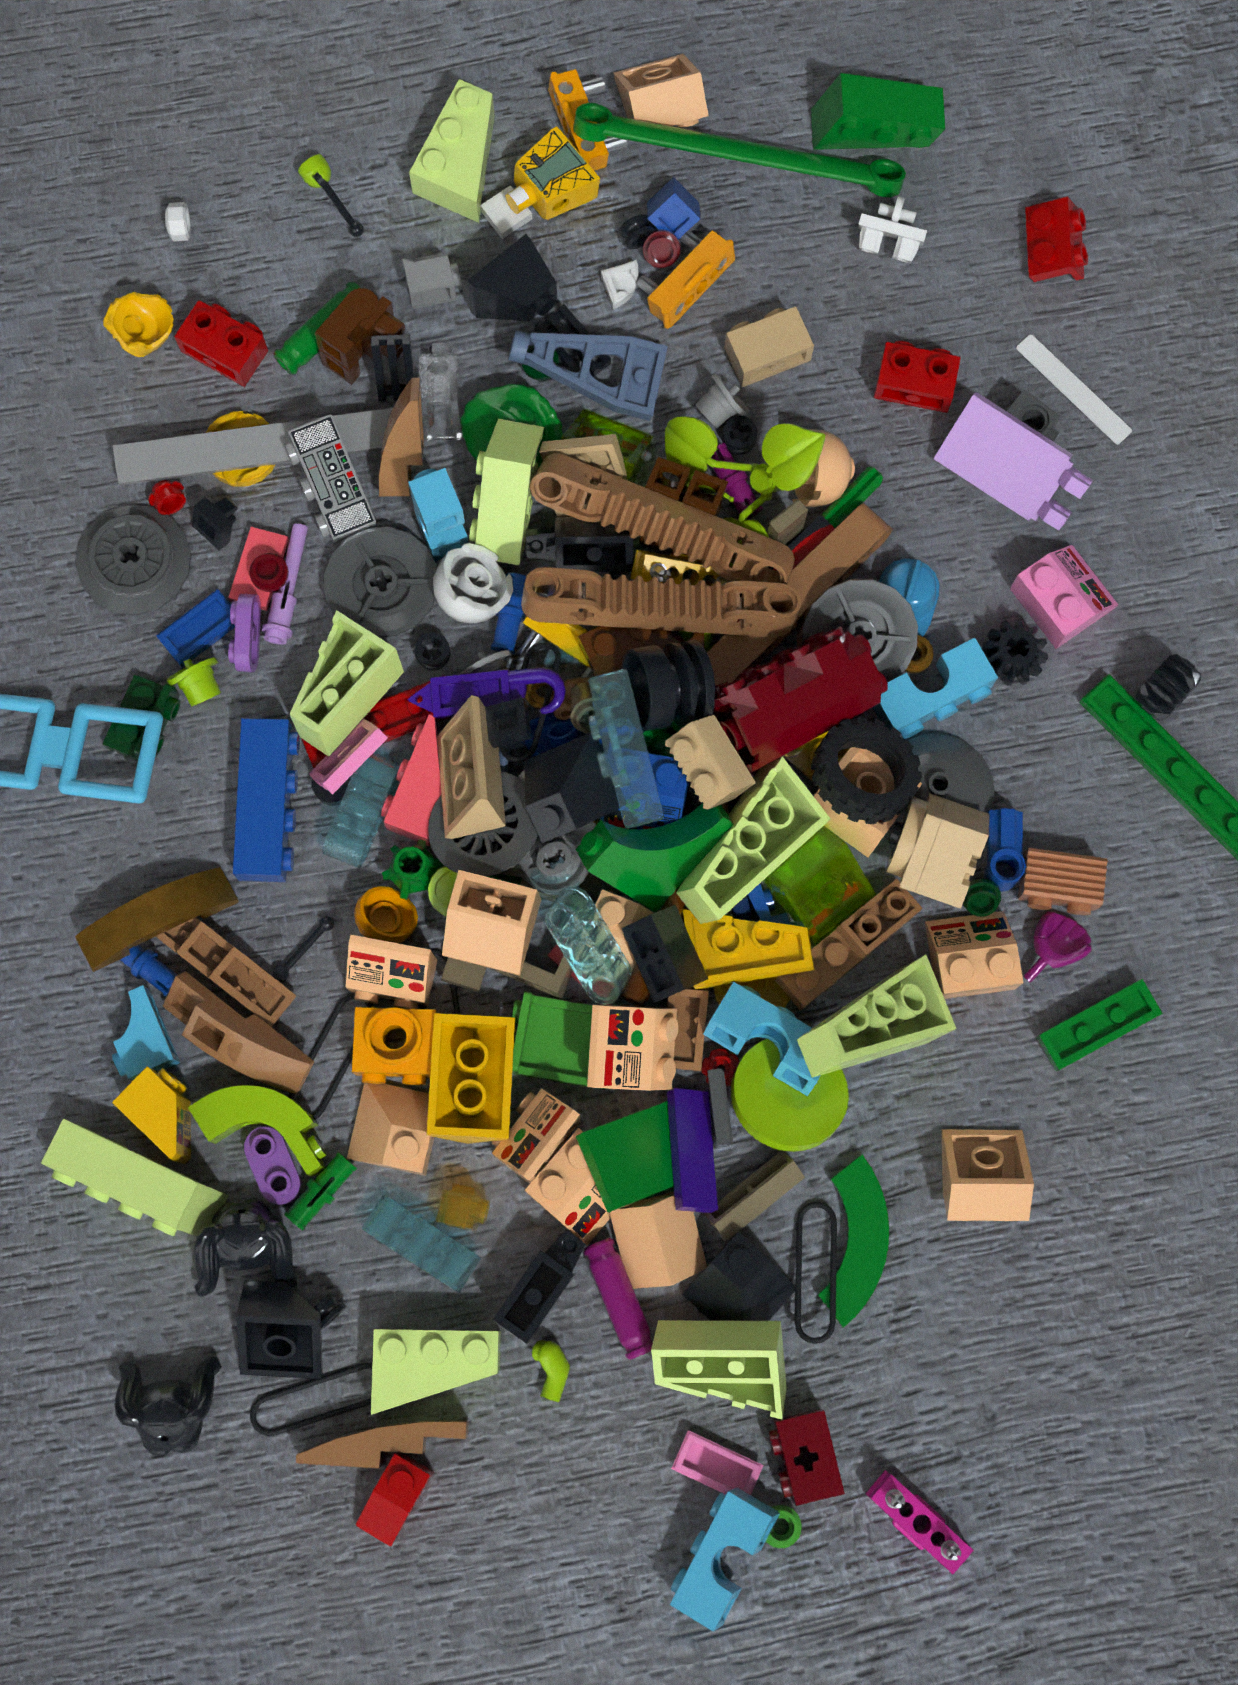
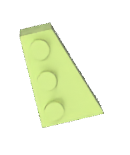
M459 79L409 171L413 194L478 223L495 117L492 93Z
M498 419L486 452L480 451L478 455L476 474L482 475L481 485H476L472 507L479 509L478 519L473 518L469 541L475 542L476 545L483 546L494 552L499 557L497 562L520 565L526 547V530L529 529L533 503L530 483L538 470L539 463H536V453L543 437L544 427Z
M658 1320L651 1348L656 1385L706 1398L707 1394L732 1400V1406L744 1409L745 1405H750L770 1411V1417L783 1420L787 1386L781 1321Z
M374 1329L371 1415L500 1373L501 1331Z

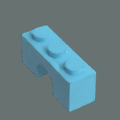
M446 468L438 471L436 469H427L418 473L414 480L408 482L417 522L433 560L438 561L450 550L461 548L464 544L469 543L463 527L465 523L463 509Z
M976 638L940 656L936 667L943 678L944 687L937 692L927 693L919 690L912 683L907 673L887 682L888 690L881 694V703L872 707L879 720L885 723L884 726L889 729L894 727L901 733L903 739H907L924 729L923 723L935 717L938 722L955 714L958 711L956 706L970 700L971 704H975L992 694L990 688L993 687L998 676Z
M733 981L709 1021L703 1035L737 1055L748 1040L756 1037L769 1039L777 1046L780 1053V1063L773 1076L807 1097L820 1076L811 1077L797 1041L800 1036L813 1027L796 1019L795 1015L787 1008L776 1007L764 1000L753 988L741 986Z
M738 1487L729 1490L727 1494L721 1492L718 1495L709 1513L714 1519L708 1531L701 1530L690 1549V1553L695 1556L688 1570L683 1567L671 1586V1590L675 1592V1595L670 1605L713 1632L723 1626L742 1589L727 1579L722 1572L720 1559L723 1550L727 1546H736L751 1555L758 1553L762 1550L780 1515V1512Z

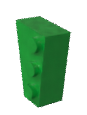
M840 73L811 108L813 150L929 147L946 129L943 88Z

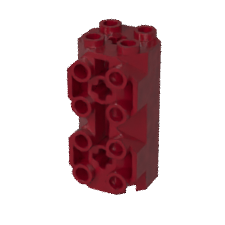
M841 626L826 633L821 631L804 639V645L794 650L793 648H788L771 657L772 662L763 666L758 664L739 673L740 679L731 683L726 681L715 686L713 715H715L749 772H754L826 733L834 725L837 727L841 721L852 719L881 703V694L888 690V683L884 675L878 671L871 656L870 643L863 635L859 634L854 637L849 631L844 632Z

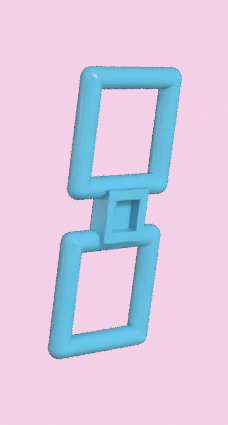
M0 693V709L37 713L24 773L0 770V786L33 790L38 786L42 767L62 769L58 789L62 794L137 804L143 803L146 800L163 724V716L159 712L81 703L75 708L71 728L51 726L55 712V703L52 700ZM89 720L145 726L132 787L76 780Z

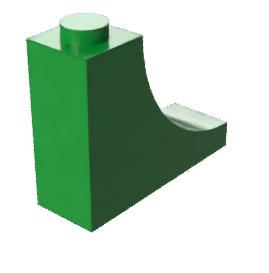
M703 803L685 817L670 824L651 829H625L600 820L594 829L583 837L580 845L575 850L587 871L654 912H657L734 823L722 805L704 809Z

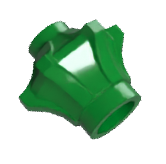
M419 839L416 845L400 849L394 845L390 848L393 857L389 869L382 872L383 880H391L401 890V899L408 900L410 894L428 891L431 877L439 868L444 866L439 859H435L426 850V841ZM413 866H417L420 868V870L416 873H413L411 871L407 873L409 868Z

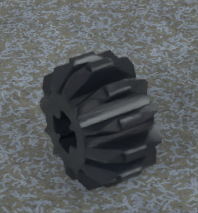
M1023 619L1016 622L1014 629L1007 620L1002 621L1000 631L992 628L987 634L989 641L984 642L981 646L983 652L988 655L987 659L991 666H995L994 671L998 677L1000 674L1006 675L1005 684L1007 686L1012 685L1015 677L1022 685L1027 684L1030 680V675L1035 677L1040 675L1042 672L1040 664L1048 660V654L1041 650L1047 644L1046 639L1034 638L1038 631L1037 626L1031 627L1029 631L1024 630L1025 624ZM1017 648L1021 653L1015 657L1010 656L1008 652Z
M1178 654L1170 655L1136 693L1135 700L1149 715H1153L1158 720L1167 719L1201 681L1202 674L1188 659H1184Z

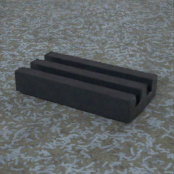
M565 304L561 305L555 314H549L546 317V321L543 323L540 321L535 325L536 333H550L548 330L553 327L558 334H570L560 322L564 320L575 334L590 335ZM563 347L555 349L559 360L569 371L575 373L580 371V367ZM572 349L582 361L583 353L580 350ZM608 355L595 356L599 361L597 364L591 360L589 371L592 377L611 364V358Z
M410 335L371 336L379 402L386 401V396H393L394 401H397L407 385L400 384L395 345H402L407 384L411 378H415ZM381 345H387L392 385L385 384Z

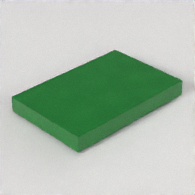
M667 1101L582 1132L576 1136L607 1213L674 1187Z

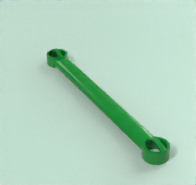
M596 103L580 105L576 110L573 130L576 135L591 142L604 141L608 136L866 185L870 192L881 197L890 198L900 194L906 176L905 169L897 162L889 159H878L871 164L651 123L612 115L608 108Z

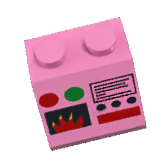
M1073 545L1051 552L1017 575L1010 588L1055 649L1118 606V603Z

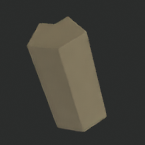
M781 1150L719 1200L718 1210L712 1213H704V1215L723 1241L726 1242L802 1181L805 1176L794 1160Z

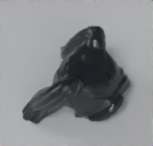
M250 1198L246 1199L243 1203H225L214 1214L212 1224L199 1231L194 1244V1258L199 1279L194 1288L198 1296L203 1297L214 1291L218 1282L220 1267L240 1271L255 1269L268 1264L270 1265L275 1282H286L291 1288L297 1286L296 1275L293 1273L292 1267L293 1255L289 1233L281 1222L274 1220L270 1209L261 1200Z
M210 1357L203 1361L197 1367L191 1384L181 1380H166L150 1383L146 1386H143L139 1367L135 1363L124 1362L119 1366L121 1377L114 1405L116 1416L122 1425L136 1428L143 1446L152 1455L165 1456L170 1451L178 1453L191 1451L199 1441L203 1419L207 1416L212 1405L215 1375L222 1368L217 1357Z

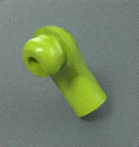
M539 1340L533 1345L532 1357L540 1362L547 1374L540 1396L560 1402L570 1371L569 1362L557 1343L552 1340Z

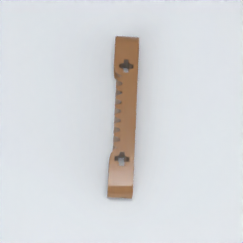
M559 453L546 456L530 483L532 496L544 506L582 521H600L603 527L612 524L618 533L624 530L629 531L630 538L635 539L638 536H642L645 544L648 545L652 542H657L659 549L662 551L668 547L672 548L675 556L678 557L684 553L687 555L689 562L699 559L704 568L711 566L719 576L729 581L787 584L790 578L795 558L790 548L783 543ZM549 477L556 479L559 483L552 481ZM767 566L774 567L777 571L771 570Z
M542 567L530 571L526 576L521 606L522 611L528 618L545 623L783 637L793 629L802 600L795 588L783 583L732 581L722 586L721 582L716 581L712 586H707L703 580H700L696 585H691L688 579H685L680 584H675L673 578H669L664 583H660L657 577H653L649 582H644L642 576H637L633 581H628L626 575H621L617 580H613L610 574H605L601 578L599 574L588 570ZM536 593H544V594H547L548 596H547V597H543V596H539V595L536 594ZM774 608L780 609L783 612H778Z

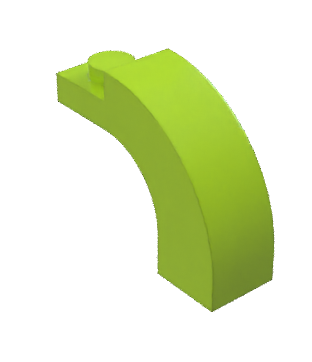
M253 1085L232 1086L210 1093L188 1107L208 1142L217 1144L237 1130L249 1125H268L276 1129L284 1137L307 1175L313 1177L326 1167L321 1160L326 1156L323 1147L314 1135L309 1138L306 1136L307 1132L319 1124L303 1106L282 1093Z

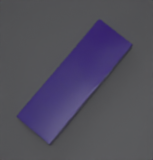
M673 1088L667 1092L675 1209L678 1211L712 1213L718 1210L709 1092Z

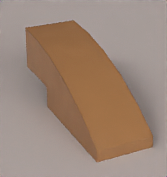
M411 378L390 413L381 450L379 497L410 496L408 482L411 481V465H423L424 428L420 378Z

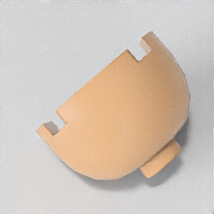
M808 429L824 433L826 435L815 469L809 479L801 487L795 489L798 499H792V501L800 500L806 507L824 506L842 496L854 476L855 464L854 460L850 457L847 447L839 437L827 431Z

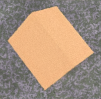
M674 1192L640 1200L610 1212L621 1260L633 1289L672 1286L703 1271L707 1267L694 1212L676 1210Z

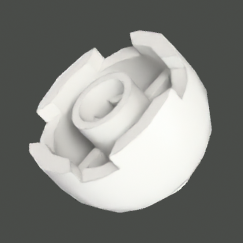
M466 543L461 548L450 550L442 558L433 577V588L438 605L448 616L459 622L479 623L489 620L507 605L513 593L512 577L510 573L505 576L503 569L496 563L499 557L483 546Z

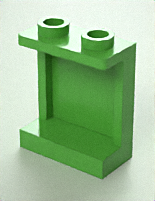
M524 991L523 1000H515L512 1017H515V1024H518L514 1040L512 1074L587 1087L592 1005L535 996L532 992ZM594 1088L606 1091V1088Z

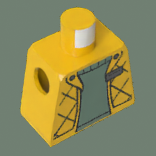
M556 126L517 161L514 168L516 188L507 193L505 198L514 213L519 214L532 205L543 219L549 220L597 198L600 177Z

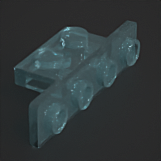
M626 669L591 677L589 685L595 715L588 717L594 741L602 740L604 753L597 754L603 778L611 777L624 826L632 828L662 820L664 814L628 672Z

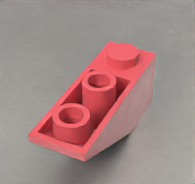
M428 715L425 725L419 723L416 727L411 741V745L415 746L410 760L404 759L396 776V781L400 782L395 796L388 795L381 811V816L385 817L384 824L388 831L417 842L419 839L424 840L427 846H430L428 834L430 815L435 803L441 796L437 742L438 730L435 717L432 715Z

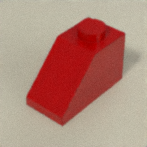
M396 1452L375 1486L355 1526L391 1547L434 1472L402 1452Z

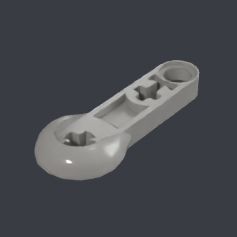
M566 833L544 843L541 842L540 838H536L534 845L521 861L498 874L521 877L535 889L547 895H562L578 887L584 881L589 871H587L575 850L582 840L579 837ZM506 836L500 837L506 844L512 839ZM497 842L493 843L494 852L502 849ZM469 848L465 852L469 853L472 848ZM562 857L564 863H557L555 868L552 869L550 863L558 862L559 858Z

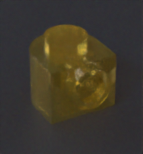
M452 1183L451 1190H442L435 1222L477 1232L478 1224L486 1223L490 1200L475 1196V1188Z

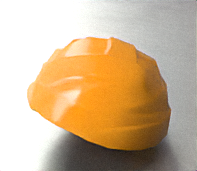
M386 886L373 887L359 897L354 910L355 923L359 932L364 937L401 944L411 936L417 926L418 913L416 907L409 898L408 900L401 899V892Z

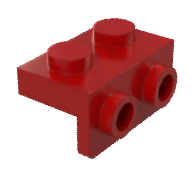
M1068 196L1025 207L1029 278L1033 282L1071 274L1076 281L1084 279V266L1088 264V253L1085 244L1082 243V231L1086 230V218L1082 208H1078Z

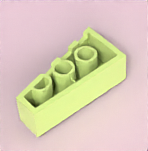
M783 756L758 770L753 777L756 783L743 792L729 813V817L734 825L689 874L676 892L700 924L720 920L831 820Z
M925 954L887 976L800 1036L797 1041L813 1078L925 1045L957 1028Z
M66 1119L62 1120L41 1161V1164L54 1170L52 1178L71 1187H74L76 1181L87 1186L84 1192L86 1195L104 1203H107L111 1197L121 1202L118 1208L119 1211L140 1220L144 1213L155 1219L152 1227L171 1236H175L177 1230L198 1237L199 1231L202 1228L212 1224L214 1214L225 1204L229 1196L219 1190L198 1183L197 1180L166 1166L164 1167L161 1163L133 1150L131 1151L119 1143Z

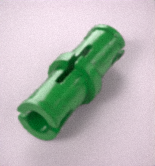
M337 1152L336 1156L315 1180L313 1178L308 1180L306 1183L308 1188L284 1215L303 1231L326 1203L330 1205L335 1200L333 1195L357 1168L342 1154ZM331 1177H334L331 1180V1182L321 1191L317 1198L311 1203V1205H308V1203L322 1189V1187L327 1183V1181Z

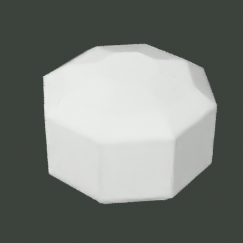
M184 202L169 203L165 211V227L173 241H187L191 237L189 209Z

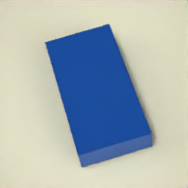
M217 589L156 636L179 666L183 668L185 666L183 661L188 659L192 661L235 628V624H232L230 620L231 605Z

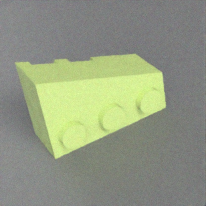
M337 610L332 619L333 627L326 642L322 641L318 650L319 658L312 673L308 672L290 712L291 719L300 738L327 756H330L404 673L395 647Z

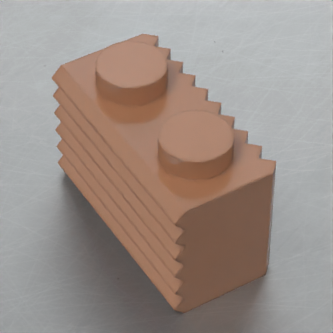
M1027 848L1023 853L1026 868L1025 873L1020 878L1018 900L1028 901L1027 906L1029 908L1050 910L1052 905L1066 906L1067 912L1070 914L1090 915L1091 911H1095L1103 905L1107 858Z

